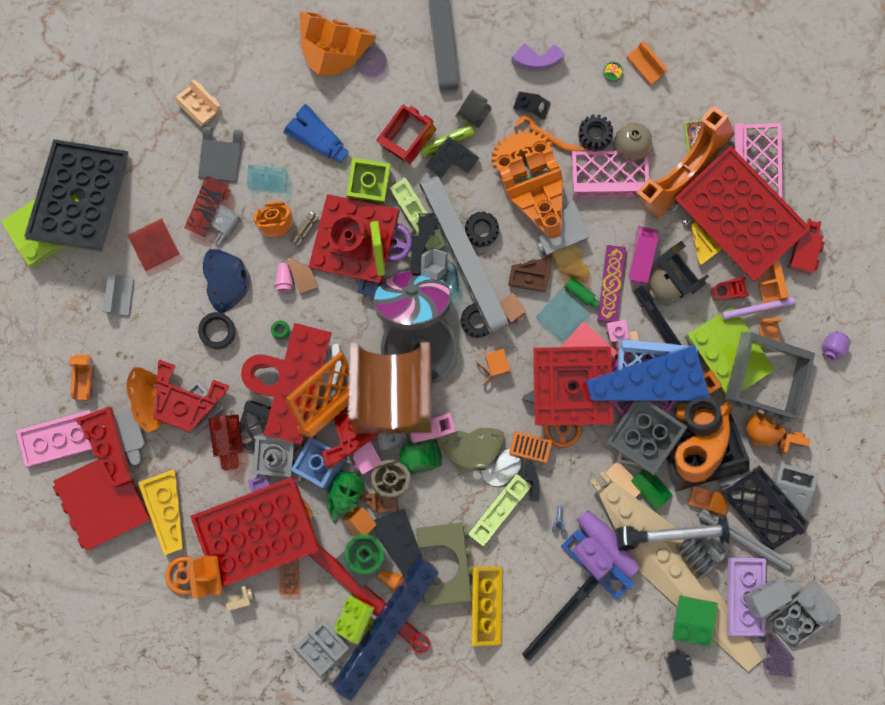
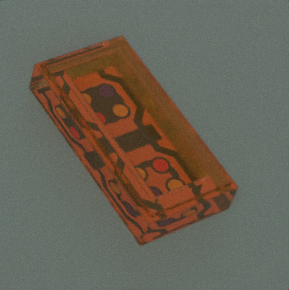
M300 558L280 565V594L299 595Z

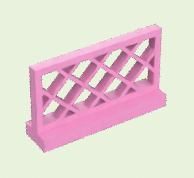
M735 123V150L746 162L747 159L751 162L750 166L754 165L760 171L759 175L763 173L770 180L769 185L773 183L778 188V195L782 198L781 123L745 125L743 123ZM777 128L778 135L771 141L764 133L768 129ZM747 129H755L760 135L752 142L747 137ZM762 136L769 142L763 151L755 144ZM771 145L778 150V154L773 159L764 153ZM752 146L760 152L754 160L747 156V151ZM761 155L770 161L763 170L755 163ZM771 164L778 169V173L773 179L765 172Z
M616 150L597 152L572 151L573 198L639 197L636 192L649 179L648 155L640 166L635 162L626 161L620 167L613 161L616 156H619ZM584 156L588 162L581 167L576 162V157ZM598 156H603L607 160L602 167L594 161ZM591 163L598 169L593 176L585 170ZM609 163L617 169L612 176L604 170ZM628 163L636 168L631 175L623 170ZM639 171L645 176V182H637L632 177ZM581 172L589 178L586 183H577V176ZM600 172L608 178L605 183H599L595 179ZM619 172L627 178L623 183H618L614 179Z

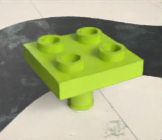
M349 595L333 631L358 644L364 630L368 631L370 628L368 625H372L374 620L369 619L374 608Z

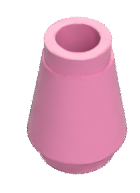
M287 263L278 264L275 280L276 291L281 293L291 292L294 285L290 266Z

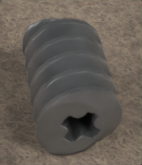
M698 538L685 539L676 548L682 546L680 554L687 553L684 560H692L688 566H696L693 572H700L701 574L698 579H702L714 570L717 562L715 560L710 561L712 558L711 554L705 555L707 548L700 549L703 543L701 541L696 542Z

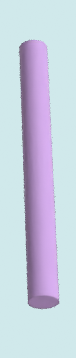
M791 297L722 312L721 316L723 320L790 306L795 304V299Z

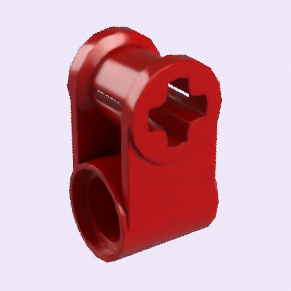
M746 277L735 278L714 285L710 291L711 297L715 301H724L750 296L746 291ZM718 287L724 289V296H719L717 294Z

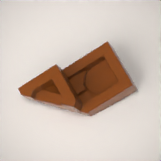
M376 493L362 494L360 496V499L364 500L371 509L378 513L399 511L398 498L388 500L381 498Z

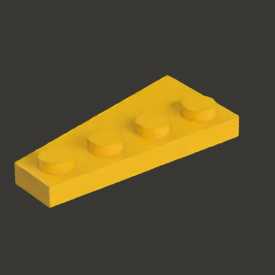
M173 469L138 482L163 554L167 555L183 549L176 470Z

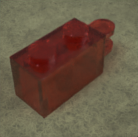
M238 414L209 418L213 457L220 456L221 467L224 471H228L230 468L233 470L237 469L239 466L238 453H244Z

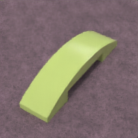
M516 474L468 535L484 546L532 486Z

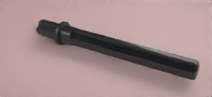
M643 286L635 289L634 294L642 304L640 307H643L666 342L668 344L682 345L653 302L654 298H650Z
M590 576L581 587H577L578 590L525 649L522 655L528 661L537 654L587 597H590L589 594L599 583L593 576Z

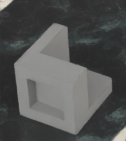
M430 248L421 256L420 275L434 280L440 279L447 272L448 253L434 248Z

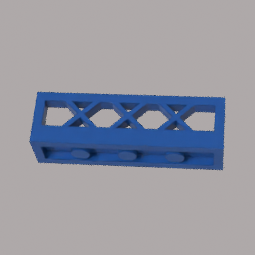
M576 529L561 547L597 580L580 559L567 547L574 538L579 543L586 538ZM612 564V568L608 571V578L597 580L617 600L627 589L634 585L614 564ZM611 580H619L624 585L617 594L611 589Z

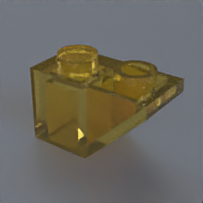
M571 244L552 253L560 273L582 282L588 281L590 271L587 265H583L580 259L583 255L579 247Z

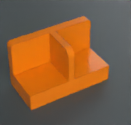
M777 260L757 278L763 303L789 297L780 260Z
M198 556L187 560L192 598L198 599L206 595L222 594L217 556Z

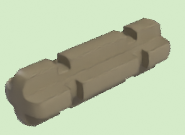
M310 211L308 213L307 219L303 220L296 230L297 234L291 237L290 241L294 245L300 246L303 242L302 238L308 235L313 227L312 224L316 223L319 219V216L314 212Z

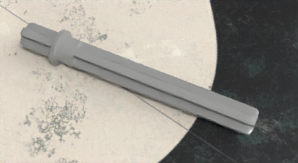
M703 509L698 517L709 525H718L720 515L715 516ZM729 524L731 538L786 571L791 569L793 563Z

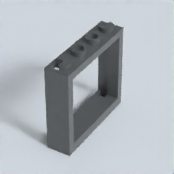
M741 332L725 399L732 401L731 405L743 407L745 405L748 406L747 410L753 412L761 410L764 411L763 415L769 417L780 416L779 420L789 422L790 419L799 420L815 353L753 332ZM752 344L798 358L785 411L739 397Z

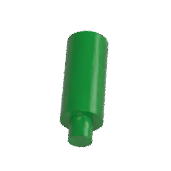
M573 277L564 286L567 291L587 306L590 304L596 308L600 303L594 298L596 295Z

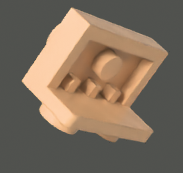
M192 80L189 87L177 95L174 100L201 127L216 116L220 108L217 99L212 97L203 85L196 80Z

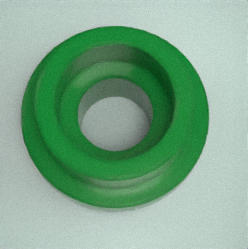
M276 321L271 327V334L274 338L283 340L289 336L290 327L285 321ZM279 327L284 328V332L282 334H279L277 332V329Z

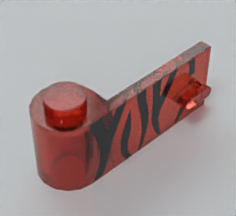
M207 176L184 228L206 237L220 202L228 200L231 194L229 185Z

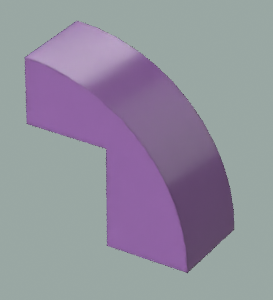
M524 43L512 56L511 62L526 70L541 71L552 68L564 59L565 53L553 44L541 58Z

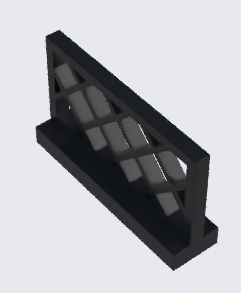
M250 399L247 400L232 444L255 451L256 439H254L250 429L259 425L264 434L265 429L262 423L268 421L271 407ZM247 413L255 415L258 423L249 427L245 420ZM247 430L252 441L247 443L238 441L240 433ZM318 432L312 437L313 439H316ZM299 444L300 448L294 450V453L302 451L304 446Z
M760 465L722 492L726 500L766 546L772 550L796 535H802L807 531L809 525L807 519ZM751 479L756 485V489L745 488V483ZM732 491L741 492V500L733 498L729 493ZM744 493L755 494L754 502L744 500ZM758 495L765 496L768 499V504L757 503ZM743 505L753 506V514L746 513L743 510ZM757 507L767 509V516L756 515ZM770 510L778 511L781 514V519L770 517ZM755 520L766 521V528L758 527L755 524ZM769 522L780 523L779 531L769 529ZM783 524L791 525L794 531L791 533L782 531ZM768 534L779 535L778 541L772 543L768 539Z

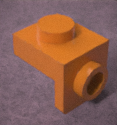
M794 432L793 435L784 434L778 445L781 448L780 453H788L790 443L804 447L809 446L810 438H806L804 433Z

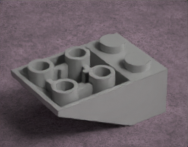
M777 463L773 481L805 517L819 473ZM765 509L763 516H767V509ZM770 510V517L781 519V514L778 511Z
M813 580L792 597V601L786 603L787 606L785 608L777 610L767 621L793 650L834 620L840 608L821 586Z

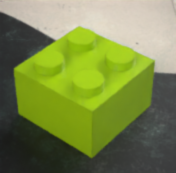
M352 158L347 198L385 205L391 165L389 163Z

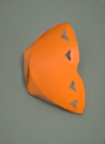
M133 367L128 375L126 384L127 395L131 401V412L137 424L146 432H151L162 424V422L154 420V397L156 394V387L154 385H157V375L143 368Z

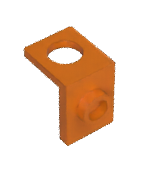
M782 318L761 319L759 321V335L780 341L779 322L782 321Z

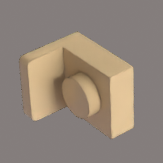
M247 585L241 587L244 598L241 599V595L229 598L230 602L226 603L227 611L251 605V600H254L252 589H248Z

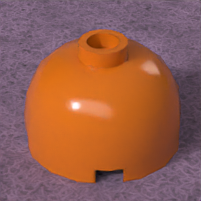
M273 201L265 204V208L261 211L259 208L255 212L254 222L262 235L268 238H278L285 235L291 229L293 215L289 205L286 206L285 202Z
M752 412L746 423V431L751 438L750 442L757 447L761 445L770 447L777 444L786 431L779 423L775 425L772 422V418L763 415L761 412Z

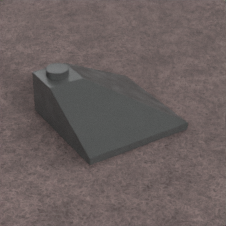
M634 400L606 442L655 475L685 435L688 427L650 401Z

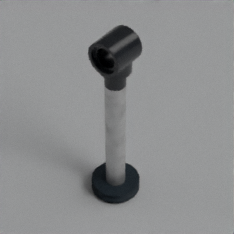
M726 515L724 518L719 516L718 525L639 532L632 526H622L615 530L617 548L620 551L634 550L639 546V543L707 537H720L722 545L724 542L729 544L730 541L729 524Z

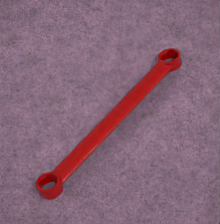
M320 546V551L308 555L357 599L373 607V613L377 616L380 614L386 602L366 585L361 588L322 546ZM406 621L398 635L408 642L416 653H425L430 647L429 638L427 635L421 634ZM418 636H423V637H425L426 640H427L428 646H425V645H424L421 641H419L416 637H418ZM413 641H415L424 650L421 651L416 649L414 647Z

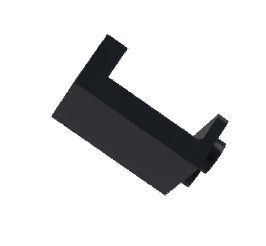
M680 241L656 260L684 295H687L689 292L693 295L707 284L705 280L709 278V275L706 274L701 279L695 276L678 254L686 247Z

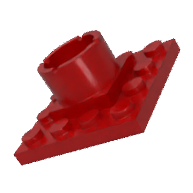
M327 194L308 267L314 270L382 284L384 275H377L370 223L378 221L385 270L400 210Z
M611 346L533 348L535 426L613 424V400H591L585 383L586 380L612 372ZM569 384H574L575 389L570 390Z

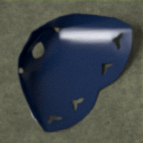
M209 249L203 260V274L208 281L207 295L212 306L219 313H224L232 309L246 295L249 289L250 273L243 261L237 256L219 249ZM242 270L245 271V274H246V277H245V278H243V277L241 276V271H242ZM213 288H214L215 291H217V293L215 294V296H213V294H214V292H213V290H212ZM217 302L223 303L222 308L219 304H217Z

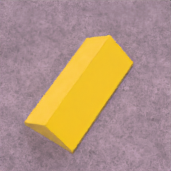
M472 567V646L501 645L503 567Z

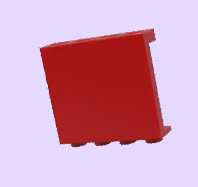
M99 459L53 481L55 484L53 490L57 496L61 497L63 501L61 504L65 514H69L71 521H69L70 526L74 532L77 531L80 537L78 538V543L86 551H90L104 542L151 521L147 507L133 478L128 483L112 487L100 466L101 462Z

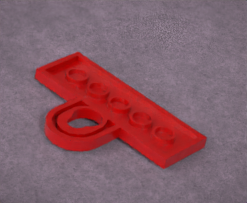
M294 323L284 360L258 354L248 358L243 364L241 378L244 385L252 392L274 397L264 435L302 445L304 435L299 434L297 430L299 425L286 398L323 367L332 332ZM268 367L277 369L279 372L278 382L271 386L265 385L255 376L258 369ZM315 384L309 387L308 394L313 395ZM300 395L296 399H294V402L298 407L300 406L302 397ZM307 397L305 408H310L312 397ZM304 410L303 421L308 418L309 411Z

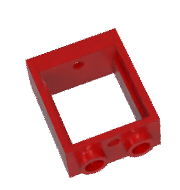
M402 104L376 141L383 149L410 166L437 129L433 125L434 121L429 116H421L420 112L413 106L407 107ZM410 117L424 126V129L410 148L405 151L393 143L392 140Z

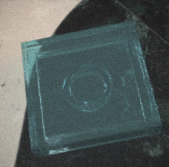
M561 289L536 318L560 340L565 342L590 313Z

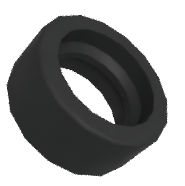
M209 313L199 323V338L212 349L226 348L235 338V325L223 313ZM216 319L222 320L228 327L226 338L219 342L211 341L206 335V326L209 322Z
M707 397L696 398L686 406L684 412L686 426L695 435L708 436L715 433L721 427V408L713 399ZM707 408L715 413V418L709 424L699 425L693 422L692 414L699 409Z

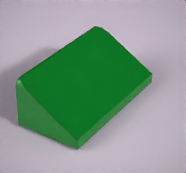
M643 469L631 480L634 486L655 509L662 506L673 495L656 475H653L646 469Z

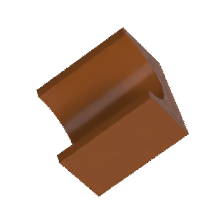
M422 342L417 350L400 355L376 354L364 350L359 344H351L349 418L353 434L432 433V359L429 342Z

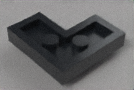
M448 135L426 164V167L441 178L452 163L469 173L478 161L479 156Z

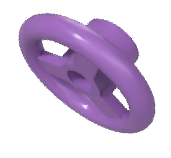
M397 224L395 230H399L405 235L407 244L394 233L392 243L397 241V244L395 246L391 245L390 250L396 253L402 251V249L404 251L396 256L389 255L388 261L402 260L409 254L412 248L411 234L402 225Z

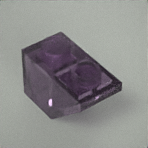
M769 634V638L765 640V650H767V658L764 657L763 660L765 673L792 677L794 657L776 635Z

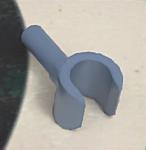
M558 505L557 518L552 526L553 533L556 527L561 529L560 534H562L565 528V523L562 521L563 506Z

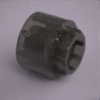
M472 89L455 115V118L469 127L474 125L478 128L482 125L492 107L487 103L488 99Z

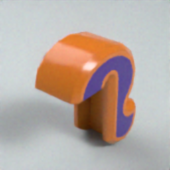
M73 354L69 360V365L73 367L71 397L73 400H90L93 393V359L90 355Z

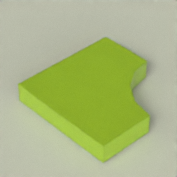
M378 221L370 223L376 270L377 275L382 276L385 275L381 239Z

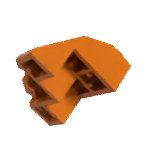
M300 11L299 14L302 52L308 67L321 77L336 75L352 67L377 36L365 28L347 26V22L333 19L332 22L316 12Z

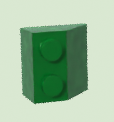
M679 595L672 639L711 647L718 603Z

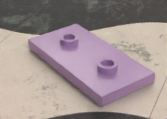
M728 558L727 636H765V619L752 617L743 595L766 583V558Z

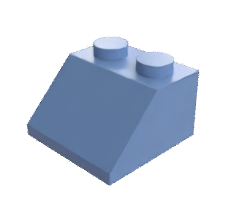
M309 437L291 471L329 492L333 486L332 483L336 474L342 471L348 459L345 458L331 469H327L322 451L331 448Z

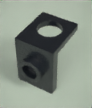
M519 91L513 109L533 113L542 120H545L551 102L539 94ZM541 103L544 104V110L542 113L539 112V106Z

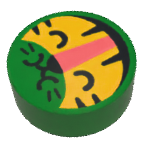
M617 62L608 63L603 71L604 77L610 82L618 81L623 74L622 66Z

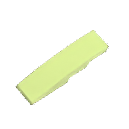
M403 178L391 185L389 189L415 232H419L418 213L427 212L407 179ZM435 230V235H431L425 245L427 250L430 248L438 250L446 245L438 230Z

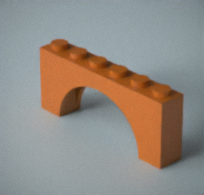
M713 106L701 119L699 135L691 150L679 165L659 180L653 181L649 178L636 192L645 209L655 217L660 219L675 202L674 198L704 170L735 135L727 115Z

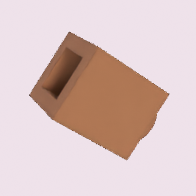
M511 293L499 302L510 324L512 322L517 324L525 318L523 314L526 313V309L514 293Z

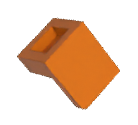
M504 348L485 354V359L492 376L511 371Z
M363 507L353 508L342 519L354 537L368 534L376 526L374 520Z

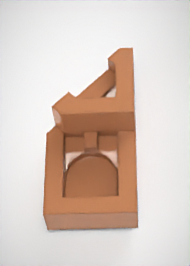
M290 257L287 258L299 293L317 288L311 268Z

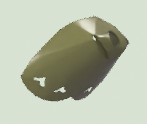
M479 428L471 433L455 431L441 436L438 442L441 449L460 472L482 471L491 467L501 448L504 432L494 428ZM483 434H485L483 436V439L477 437L478 435L482 436ZM492 434H494L495 436L499 435V437L494 439ZM455 437H456V438L462 437V439L458 442V441L455 439Z

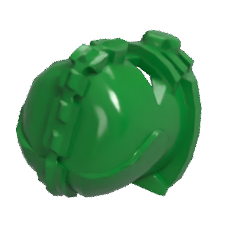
M339 471L334 478L331 491L326 495L327 510L332 513V521H335L338 516L345 517L353 508H358L357 503L363 494L365 484L364 480L355 472Z

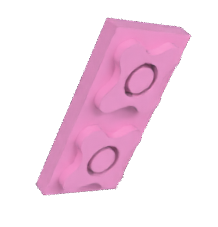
M92 410L16 430L25 468L92 450L93 448L89 440H86L83 434L84 431L81 425H78L75 420L92 413Z

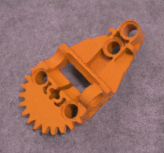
M526 129L523 134L521 130H518L517 135L512 131L511 137L504 135L505 141L498 140L499 145H494V150L496 151L491 152L492 156H494L491 158L493 168H497L499 178L509 199L547 237L557 238L562 234L563 178L559 164H557L551 149L552 143L548 142V137L543 138V133L537 135L536 130L529 134V129ZM523 161L527 163L531 174L546 168L549 171L516 185L514 184V180L527 176Z

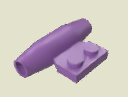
M587 510L577 519L587 537L572 552L597 580L612 568V564L620 569L628 578L640 569L630 551L618 550L615 533L592 512Z

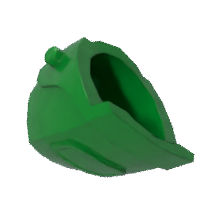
M436 439L416 443L406 441L404 446L400 448L399 460L401 464L406 466L411 475H415V472H427L442 465L441 450Z

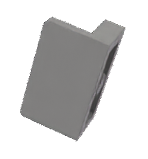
M108 273L103 312L107 314L129 315L133 278Z

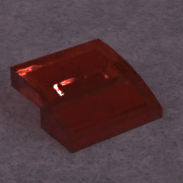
M162 218L128 234L129 240L145 271L180 255Z

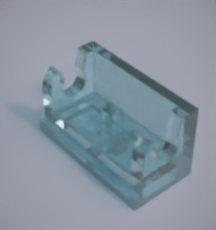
M248 165L247 188L285 193L288 171L282 168Z

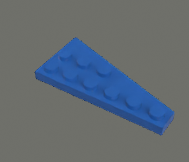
M695 345L585 381L591 400L692 401L700 397L710 398Z

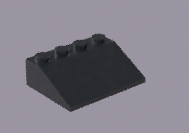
M731 413L729 415L730 433L727 450L720 465L706 480L694 483L684 480L677 473L675 465L677 449L682 443L695 435L689 429L666 459V466L675 492L749 471L750 459ZM693 454L686 457L684 462L691 467H699L706 460L700 455Z

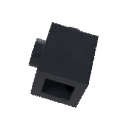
M676 649L668 652V656L664 657L671 680L676 681L692 675L689 667L692 666L691 659L683 651L679 652Z

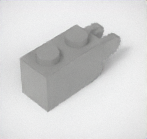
M131 411L114 415L124 452L127 453L132 465H140L143 463L141 449L145 448L147 444L144 430L137 424Z
M769 580L743 595L752 617L765 619L771 616V612L774 610L785 608L787 606L786 603L792 601L791 596L800 591L801 586L797 581L787 580L782 582Z

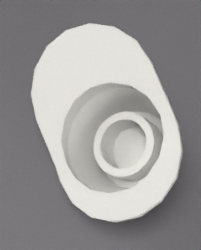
M510 449L499 452L491 467L481 471L483 479L492 486L504 485L510 482L516 474L521 476L526 469L525 458L509 454Z

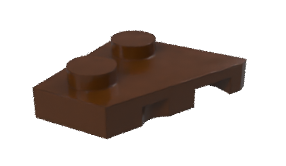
M548 255L542 259H534L524 264L512 265L508 286L546 292L552 256Z

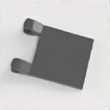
M204 126L198 177L236 182L242 131H233V143L211 140L212 128Z

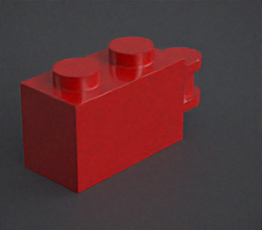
M811 218L807 219L806 224L811 229H815L814 233L807 231L794 244L788 269L808 275L817 271L820 260H817L819 252L822 253L825 242L822 241L824 236L819 235L821 221L815 222L811 221Z

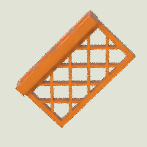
M339 352L286 398L299 425L297 427L299 434L312 438L350 404V366L344 353ZM338 361L341 362L340 372L335 371ZM329 372L327 383H322L323 374ZM334 373L339 374L337 385L332 384ZM344 375H347L349 382L342 386ZM315 384L313 395L308 394L309 387ZM321 385L326 386L323 397L318 396ZM331 387H336L335 394L329 398ZM300 395L302 397L300 406L298 407L296 406L294 399H296ZM307 397H312L310 408H305ZM317 399H323L321 407L315 409ZM304 410L309 411L308 418L305 421L302 419Z

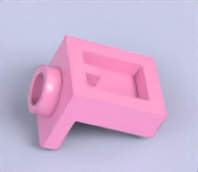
M626 320L611 322L605 325L606 333H609L610 342L618 341V339H629Z

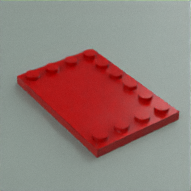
M731 145L674 198L753 282L811 229Z
M295 476L190 516L204 556H217L222 587L321 550Z

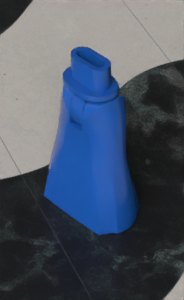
M304 104L296 114V119L293 118L283 131L290 138L331 160L334 158L339 163L349 153L343 147L344 144L338 136L318 117L308 104Z

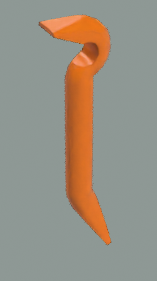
M529 115L521 116L514 126L515 129L523 124V122L528 121L530 123L529 129L532 132L536 130L537 135L543 133V138L548 137V142H551L560 149L568 152L587 151L585 148L567 144L536 126L534 119Z

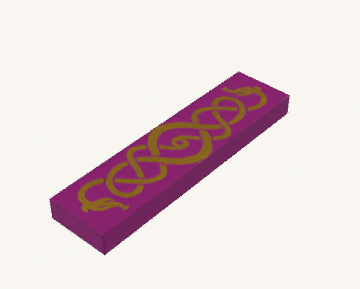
M606 246L597 321H617L626 247Z

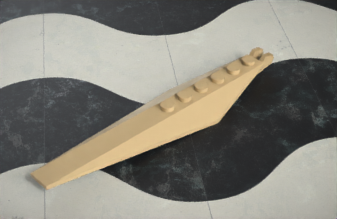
M603 471L599 475L608 484L607 487L602 489L596 480L592 479L590 481L599 492L598 495L615 530L622 526H632L638 532L676 528L615 482H612ZM684 540L639 543L637 548L630 550V553L640 567L638 571L676 606H678L679 595L718 603L712 639L745 670L749 672L763 660L748 636H727V604L708 575L698 579L701 573L693 572L696 566H688L692 560H684L687 553L680 554L682 546L676 548Z

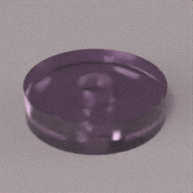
M369 46L357 60V67L360 73L370 78L380 76L387 66L385 53L375 46ZM370 59L375 60L373 65L368 63Z

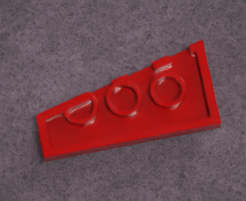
M106 407L75 419L78 425H81L86 440H89L94 455L101 462L100 466L111 486L117 487L132 481L112 407Z

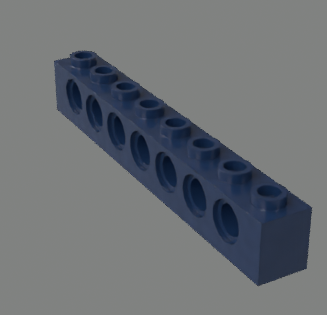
M418 556L333 681L332 686L337 694L349 701L353 700L439 574V571L433 564Z

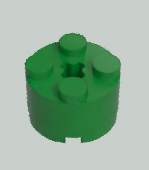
M367 534L352 538L344 550L345 564L349 570L360 575L370 574L377 570L384 558V550L380 542ZM362 550H365V553H369L365 560H362V557L358 555Z

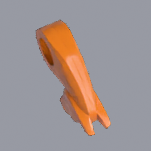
M728 400L723 406H720L722 424L715 433L708 436L694 435L678 447L675 455V465L677 473L684 480L694 483L704 481L720 465L729 441V415L733 409L732 401ZM685 403L678 405L675 409V419L682 424H686L684 412L688 404ZM707 408L699 409L692 414L693 422L699 425L709 424L715 418V413ZM695 454L702 456L706 462L702 466L691 467L684 462V459L689 455Z

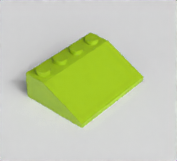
M75 193L70 195L73 201H80ZM35 199L1 221L28 266L33 269L66 247L25 239L24 235Z
M732 306L724 312L736 309L734 308V306ZM721 314L687 334L685 338L690 345L698 347L697 353L701 363L707 372L712 369L722 385L718 389L725 398L741 332L750 331L741 317L723 320ZM752 344L741 392L774 371L773 366L759 345Z

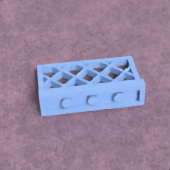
M618 339L617 370L622 369L623 365L628 367L637 361L639 363L642 362L640 358L645 354L655 358L654 355L661 356L688 346ZM624 352H631L635 357L628 365L623 360Z

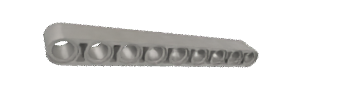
M435 176L419 183L431 212L434 213L435 218H438V227L488 331L492 334L508 327L509 323L439 177Z

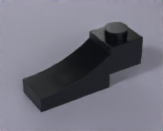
M418 213L419 232H411L412 274L420 273L421 256L430 236L435 235V230H438V218H435L434 213Z

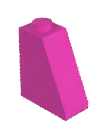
M642 226L637 228L629 270V279L634 283L643 284V282L648 283L658 242L657 229Z

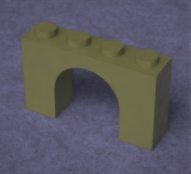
M462 523L416 528L418 548L436 545L447 546L456 553L459 559V569L452 580L446 583L433 584L424 594L425 606L471 601L472 584L469 582V577L472 576V567L467 565L466 557H470L469 545L465 546L464 538H468L467 526H463Z

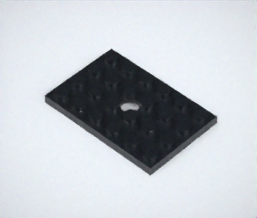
M53 139L24 235L25 239L102 252L128 161V151ZM80 190L84 192L85 197L81 201H73L70 195Z

